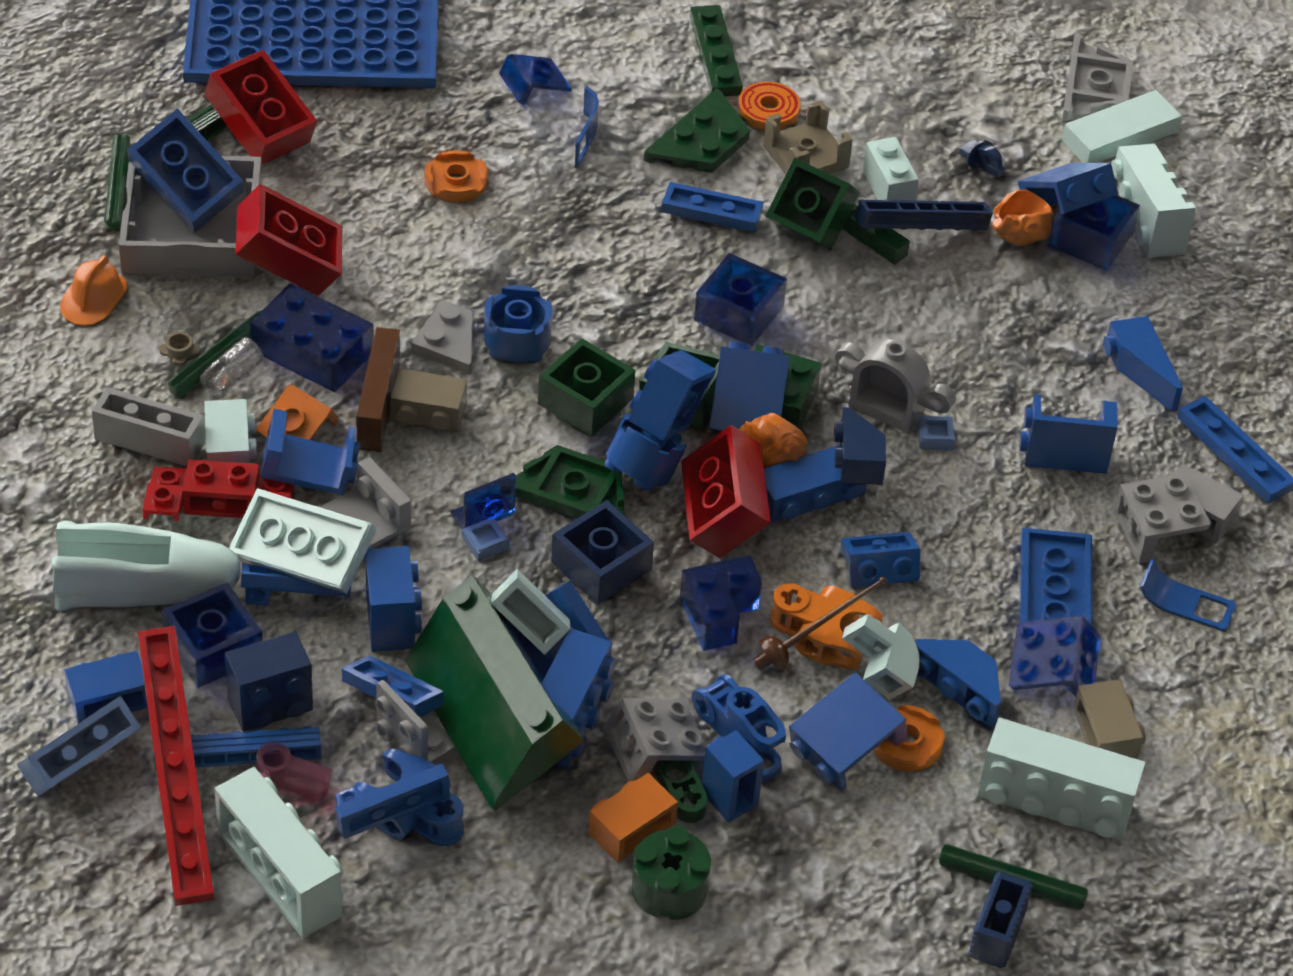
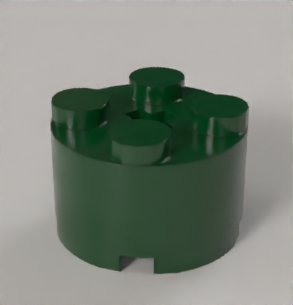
M672 826L668 830L657 831L645 837L636 846L633 858L632 895L637 905L644 912L654 917H657V914L670 916L669 920L684 919L700 910L705 902L710 880L711 857L707 847L701 840L690 834L682 826Z

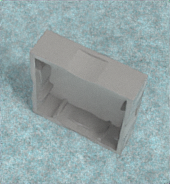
M221 156L243 180L244 192L195 233L129 162L126 181L127 204L122 214L119 239L121 274L255 277L256 265L235 255L237 206L259 184H262L261 157Z

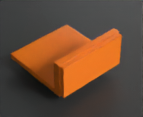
M290 384L256 428V431L267 437L274 409L288 412L285 435L307 440L314 438L325 421L335 426L339 418L330 407Z

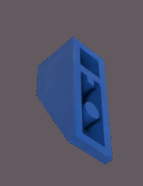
M1143 316L1111 321L1108 334L1103 339V346L1106 355L1111 356L1116 369L1170 411L1178 410L1183 386L1149 317Z

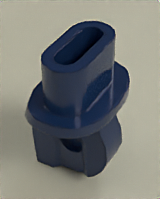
M973 139L961 146L959 154L966 158L967 164L971 167L981 168L997 177L1005 173L1001 160L1002 155L993 147L990 141Z

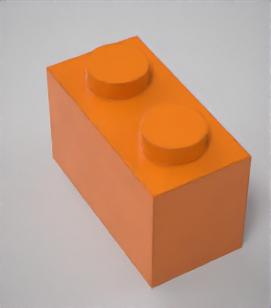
M647 773L638 780L629 781L622 787L621 791L609 799L600 800L593 806L589 816L588 834L619 863L634 853L636 846L645 837L657 831L668 830L676 824L678 801Z

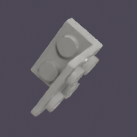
M371 457L358 463L356 488L345 493L344 496L341 495L320 506V508L372 523L377 527L368 549L375 548L411 528V499Z
M1184 473L1120 484L1114 513L1138 564L1150 562L1153 559L1155 547L1159 544V538L1208 530L1210 527V521L1187 475Z
M384 680L376 684L377 699L375 700V706L377 708V722L375 727L379 736L385 742L390 741L396 749L422 757L436 766L458 754L449 735L429 714L419 717Z
M622 698L604 726L628 782L638 780L645 774L650 773L658 760L705 761L707 746L686 701L683 699Z

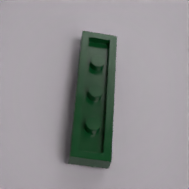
M704 5L690 7V20L710 93L717 88L721 90L724 96L740 95L743 85L721 6Z

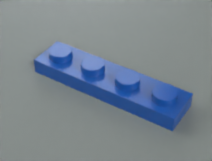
M1206 396L1179 409L1177 418L1268 504L1293 491V477Z

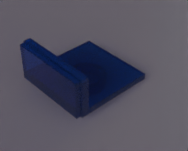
M510 54L499 71L500 76L518 103L522 105L526 104L533 88L567 92L572 90L551 58Z
M512 473L464 492L463 506L452 510L453 518L460 528L464 529L490 519H495L497 522L514 515L516 475Z

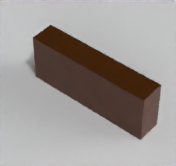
M376 327L356 416L357 442H360L359 450L381 452L390 413V398L400 366V329Z

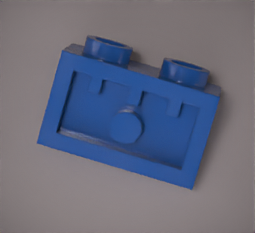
M910 532L841 538V553L849 565V583L851 587L872 586L881 577L887 579L886 584L913 582L920 579V547Z

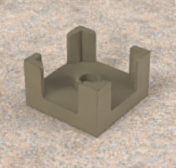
M822 100L808 105L805 124L780 131V114L766 117L763 146L785 175L794 158L828 174L849 168L853 139L847 131H843L841 139L837 142L828 131L829 109Z

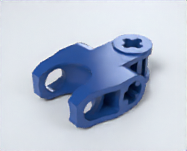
M723 674L717 677L716 681L704 689L699 688L692 692L693 706L702 720L708 723L722 737L737 730L759 755H763L773 764L770 768L763 769L762 782H767L781 773V757L774 748L785 743L786 729L769 704L756 691L748 687H739L732 677ZM766 726L772 727L777 734L773 737H767Z
M388 749L382 755V769L396 782L436 766L422 757L411 755L398 749ZM357 782L354 785L363 795L380 789L365 782ZM450 793V797L376 826V828L399 840L403 839L411 830H414L434 844L450 846L460 841L464 835V823L462 821L463 804L461 799Z

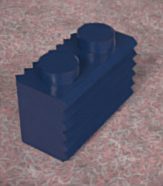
M996 872L973 931L968 953L971 958L998 968L1006 967L1025 913L1027 912L1033 887L1031 882L1003 872Z

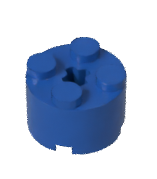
M514 285L502 288V293L495 297L492 294L485 303L484 342L489 349V355L495 360L539 362L551 344V302L548 298L547 301L540 296V291L532 287Z
M631 413L624 415L606 452L605 466L614 472L625 473L634 478V484L644 490L651 491L654 485H668L687 448L686 443L680 444L682 436L677 434L662 441L628 421Z

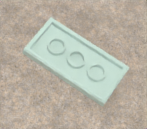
M257 488L229 549L233 550L240 560L347 594L377 527L363 520Z

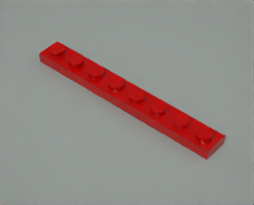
M175 626L137 631L175 906L215 900Z

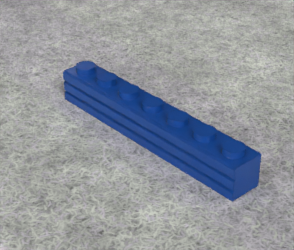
M306 726L297 729L281 728L268 731L259 729L253 732L234 731L223 734L209 733L208 735L191 734L195 768L321 759L320 727Z

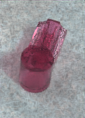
M267 743L261 746L257 752V771L263 778L269 777L276 786L277 791L285 789L317 801L324 799L332 779L333 769L292 756L289 749L281 743Z

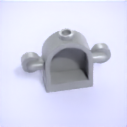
M892 339L877 341L866 355L858 345L847 342L835 354V360L839 367L853 374L849 407L908 434L918 422L919 416L924 414L925 408L937 413H947L956 401L954 391L947 385L941 383L933 386L929 385L930 372L926 362L918 352L900 341Z

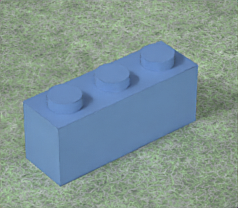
M120 696L18 763L17 766L36 795L39 796L142 727Z

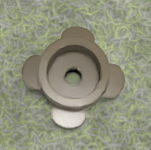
M185 332L170 334L166 338V344H162L159 347L160 354L168 356L172 363L177 366L184 365L190 357L197 356L201 352L200 346L193 344V338Z

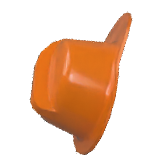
M103 255L99 260H91L78 266L74 274L73 283L64 294L60 303L61 314L66 321L79 326L95 325L105 320L124 296L127 290L126 280L110 264L107 256Z

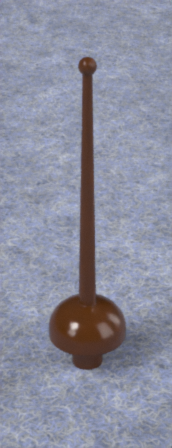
M881 577L878 582L784 642L773 636L760 640V644L764 651L753 658L755 665L759 670H763L770 664H773L781 671L789 662L788 648L881 584H886L887 579Z

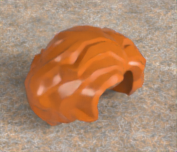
M1015 190L1007 194L994 209L995 220L992 222V227L1002 240H1006L1013 245L1026 246L1038 240H1045L1054 230L1055 215L1051 206L1044 199L1028 190Z
M775 413L760 416L751 422L746 421L739 428L740 431L760 443L763 468L786 461H797L799 457L807 455L806 447L808 441L803 432Z

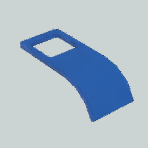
M588 86L584 89L583 113L589 119L576 141L575 168L580 166L596 136L598 127L599 100L597 94ZM586 134L585 147L580 154L581 142Z
M1151 559L1140 585L1144 597L1155 607L1220 631L1227 630L1236 606L1234 601L1178 583L1167 577L1159 569L1155 559ZM1200 598H1206L1227 606L1221 623L1194 614Z

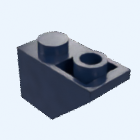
M843 407L841 421H835L834 442H840V447H835L834 468H840L841 483L883 485L886 468V435L851 408Z

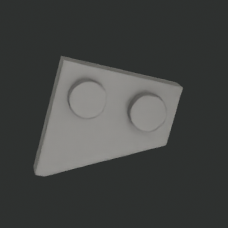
M442 300L411 342V352L469 374L471 372L472 311Z

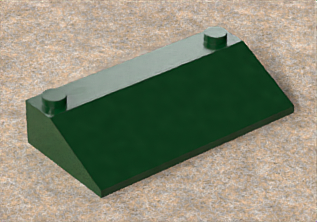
M471 575L443 597L406 657L405 662L414 677L444 692V705L434 709L491 809L496 811L585 740L570 716L548 695L505 626L504 622L508 619L491 604L492 593Z

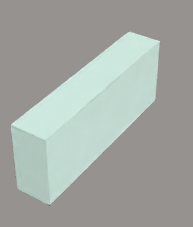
M1157 90L1066 123L1062 141L1083 163H1099L1115 157L1119 146L1149 144L1177 133L1182 115Z

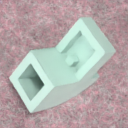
M867 614L845 627L842 639L869 657L863 678L866 683L890 700L914 687L919 669V652L912 635L901 623L898 622L887 628L879 620Z

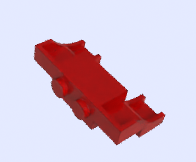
M188 459L186 469L154 466L151 482L147 484L142 510L143 519L149 520L150 514L173 516L174 521L179 522L182 506H184V515L243 518L257 488L294 499L295 485L262 478L261 473H259V464Z

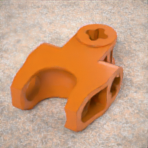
M793 583L780 585L774 591V607L770 612V624L777 631L794 636L856 596V594L836 586H826L820 594H817ZM793 594H796V602L792 603ZM859 599L794 644V647L801 655L821 664L850 670L859 669L864 654L842 639L844 629L860 619L857 614H869L881 623L884 615L876 607ZM783 615H786L785 623L781 622ZM839 649L850 653L853 657L843 655Z

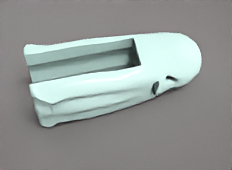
M72 521L59 522L56 527L58 556L52 558L51 565L53 569L55 608L58 611L79 607H135L205 602L226 596L237 585L239 580L240 562L233 550L220 543L196 539L188 535L166 530L112 522L76 524Z

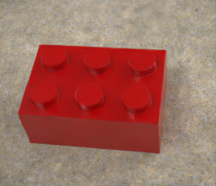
M264 49L210 73L205 91L206 98L250 157H261V165L311 142L317 120Z
M259 184L237 206L235 255L319 296L342 275L343 226Z
M730 425L681 460L689 538L691 542L721 558L771 523L761 445L758 441Z

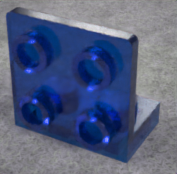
M1083 615L1018 623L1009 687L1012 690L1065 685L1076 697L1079 685L1093 684L1096 681L1101 635Z

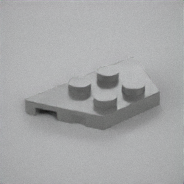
M1075 33L1062 120L1079 119L1129 100L1133 61L1122 55L1114 54L1110 49L1102 45L1095 49L1083 43L1084 36Z

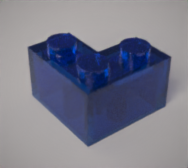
M751 555L682 570L680 600L702 651L737 644L740 622L739 613L759 609L762 580Z

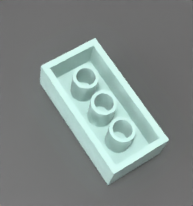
M998 718L986 752L977 796L995 804H1004L1023 810L1031 815H1039L1059 821L1067 826L1085 829L1102 837L1123 841L1145 762Z
M252 767L215 787L219 836L301 938L304 939L342 917V899L344 894L341 888L343 870L340 863L333 855L328 857L323 851L319 838L312 829L306 830L300 823L295 808L290 803L285 804L281 800L272 780L269 777L263 778L257 769Z

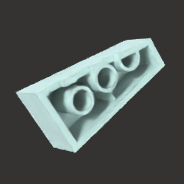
M1155 143L1119 146L1116 159L1112 160L1111 165L1114 177L1119 183L1120 198L1122 201H1126L1128 207L1129 221L1134 223L1136 227L1138 244L1143 245L1147 258L1185 255L1195 215V205L1193 202H1185L1184 199H1187L1186 191L1184 188H1176L1177 177L1173 172H1167L1168 163Z

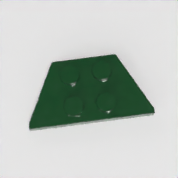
M716 88L644 151V161L653 163L655 158L673 160V167L694 168L698 171L713 173L749 140L750 129L721 90Z
M559 445L544 452L542 457L524 464L521 473L511 479L506 475L499 482L500 492L575 518L581 517L606 500L625 516L622 473H617L607 468L603 460Z

